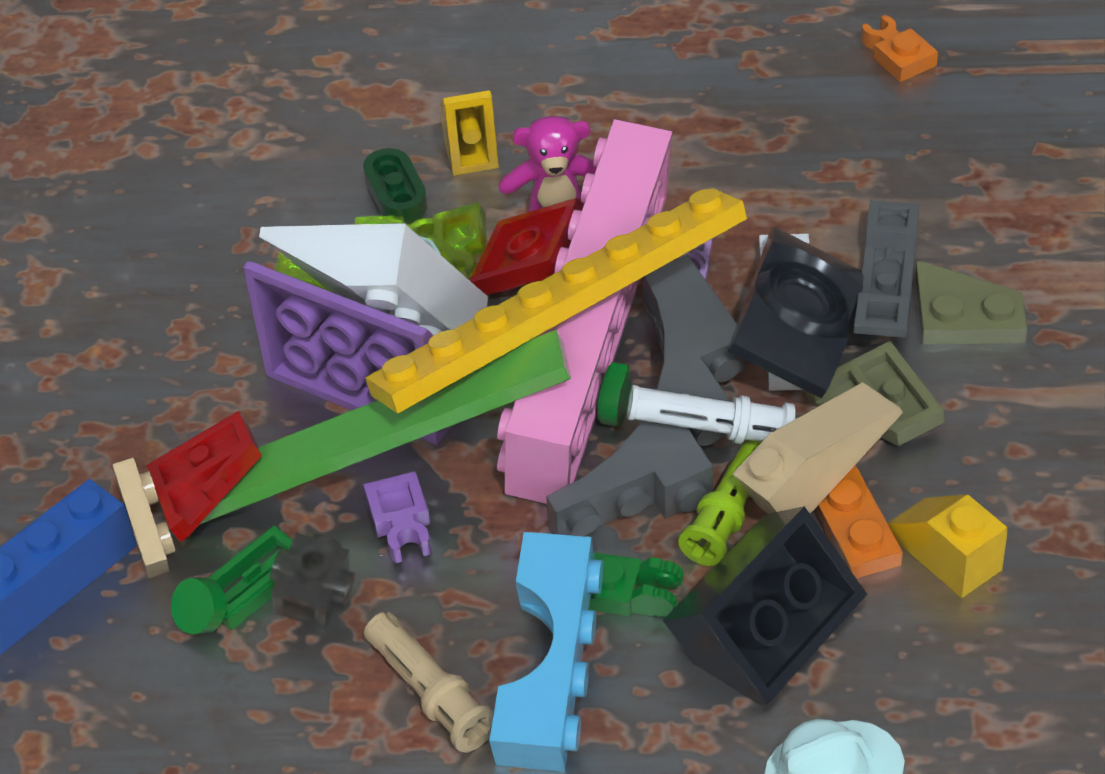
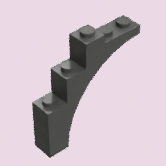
M687 254L642 277L643 307L657 332L664 359L657 390L730 402L718 382L728 381L738 373L745 371L746 360L728 352L737 324ZM641 420L638 427L614 454L584 477L546 496L549 530L552 534L586 536L601 525L623 516H634L654 503L664 519L682 511L690 512L696 510L700 499L704 495L713 492V465L700 445H710L726 434Z

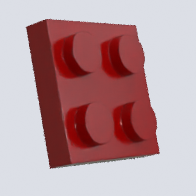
M577 197L498 221L470 281L485 295L497 292L508 293L518 286L542 281L552 276L555 272L560 248L569 249L572 240H568V229L574 210L582 211L583 209L579 198Z

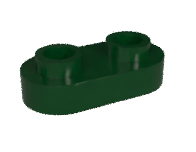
M386 148L377 150L367 156L363 163L365 181L382 216L390 222L400 224L411 223L422 217L427 210L426 190L408 155L398 149Z

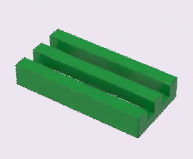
M273 525L211 574L208 578L216 581L223 591L241 576L243 577L242 580L224 593L226 599L224 625L232 631L313 565L311 553ZM279 546L281 547L278 551H276L272 556H270V557H269L267 560H265L262 564L259 563L262 559H264L267 555H269V554H270L272 551H274L277 547H279Z

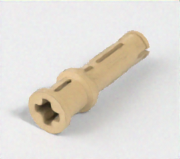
M382 612L374 616L365 627L364 636L366 640L378 649L388 663L421 697L423 713L432 721H440L451 733V743L460 752L468 753L484 745L490 739L494 711L489 706L480 705L469 694V684L460 675L445 672L418 641L404 629L403 625L391 612H387L386 615Z

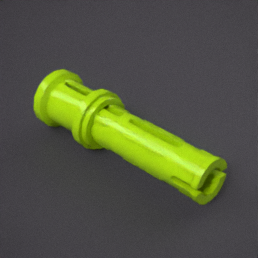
M744 441L716 490L704 495L700 499L697 506L698 515L693 524L685 527L679 535L678 543L680 549L693 562L709 567L716 566L726 555V543L731 534L738 532L745 521L743 507L750 495L734 477L733 473L761 442ZM732 489H735V494L733 496L730 495ZM719 512H724L722 516L718 515ZM702 538L707 540L703 548L699 546Z

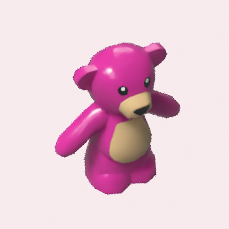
M548 116L533 121L529 128L520 127L515 129L512 134L515 144L526 148L530 159L524 161L501 179L498 184L499 191L503 194L514 193L533 180L528 212L577 197L581 201L582 191L578 185L576 175L585 177L587 173L595 174L597 169L593 165L594 160L577 154L579 142L590 135L591 131L588 122L579 121L572 123L566 117Z

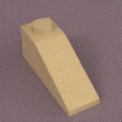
M862 382L770 433L737 468L733 475L754 502L768 514L803 506L811 514L903 412L899 406Z

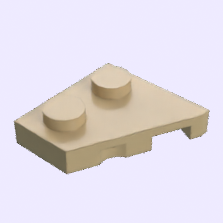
M134 458L112 464L123 504H125L148 579L169 572L166 555L175 553V548L166 521L155 524L149 506L159 502L150 472L147 471L139 474Z

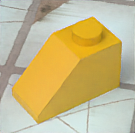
M487 90L443 98L440 103L443 138L453 176L499 168L491 91Z
M968 494L925 497L887 523L898 544L961 599L1002 571L1008 527Z

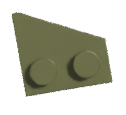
M924 261L916 262L915 278L922 345L1026 343L1027 322L1022 292Z
M891 341L837 367L830 386L822 399L803 390L808 403L819 407L862 382L902 410L903 413L881 436V438L898 446L945 423L944 409Z

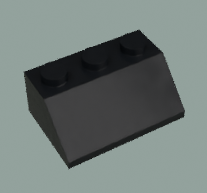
M803 506L765 514L666 616L663 622L696 666L757 704L768 705L867 596V592L808 510Z

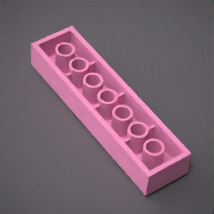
M614 119L608 138L600 137L597 142L593 162L594 167H597L595 174L587 173L581 192V203L585 204L582 211L574 210L568 229V240L572 241L569 249L560 248L554 274L561 271L567 262L577 258H584L605 247L606 242L611 238L636 230L647 224L650 217L663 211L667 198L672 131ZM640 279L536 336L539 337L557 330L564 343L571 379L516 400L513 409L504 408L497 433V439L503 441L497 470L505 472L506 495L547 504L546 496L576 481L597 416L602 382L608 365H611V362L615 360Z

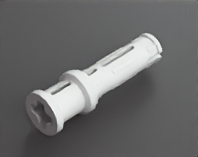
M632 385L628 401L627 419L725 433L728 440H732L736 444H742L744 440L762 442L770 433L795 420V405L785 402L782 407L753 403L750 401V397L743 395L734 397L732 402Z

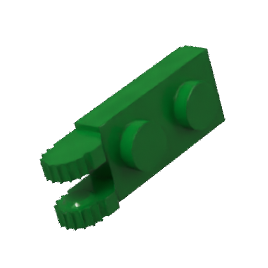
M594 552V559L603 560V583L600 594L591 593L589 610L631 616V613L646 616H663L666 618L676 607L678 599L668 589H678V586L682 584L685 572H683L680 564L669 560L663 561L660 558L654 557L642 562V559Z

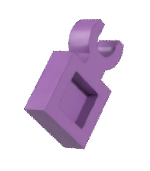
M416 471L363 484L377 537L387 535L391 559L395 563L402 562L400 548L410 542L420 546L423 556L430 555L429 533L425 525L430 524V519Z

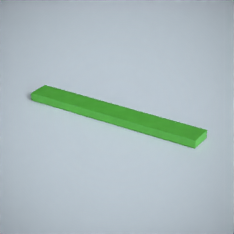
M557 330L531 339L398 414L377 400L259 447L262 454L259 460L200 524L571 379L564 343Z

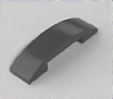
M870 200L862 269L864 276L863 289L861 293H858L854 333L906 338L919 204Z

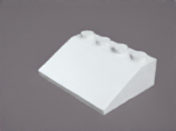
M405 223L260 228L259 237L332 293L426 328L433 335L455 329L473 319L479 310L487 307L488 296Z

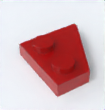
M239 411L146 465L151 474L169 529L180 542L197 528L262 456L249 424Z

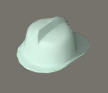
M814 719L803 722L794 728L785 741L776 747L766 763L765 774H903L905 760L900 745L887 731L872 723L856 720L835 722L833 720Z

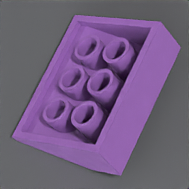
M248 261L243 266L266 376L349 410H354L377 401L371 396L365 377L382 369L384 363L391 358L407 355L424 346L434 336L426 328L252 261ZM452 426L421 437V439L438 445Z

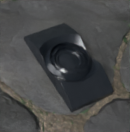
M773 226L766 240L728 352L822 399L830 386L849 338L847 328L858 301V293H861L863 289L864 276L862 271Z

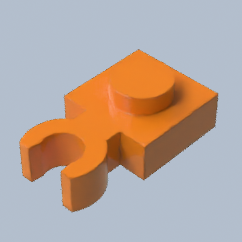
M881 16L880 30L871 28L867 23L862 25V43L866 47L874 49L873 59L899 82L937 66L938 51L911 28L901 33L897 31L896 22L890 16Z

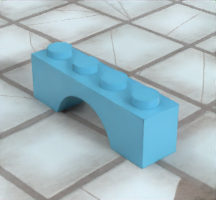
M533 532L523 533L516 576L520 607L522 610L536 616L549 628L553 634V641L547 656L534 671L517 681L498 686L489 739L494 762L497 766L565 772L568 751H578L581 716L574 715L576 697L585 698L587 694L589 663L581 662L584 644L593 645L596 611L589 610L591 593H601L603 583V560L594 559L592 537Z

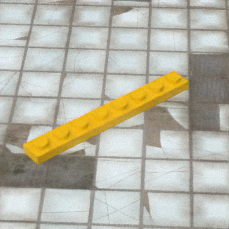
M714 188L695 192L690 196L689 201L670 211L653 215L649 218L647 224L628 234L611 238L606 242L605 247L584 258H577L567 262L561 271L552 276L523 286L518 294L499 305L479 310L473 319L453 330H446L435 334L424 346L407 355L391 358L384 363L382 369L365 377L371 396L397 414L743 222L747 219L743 201Z

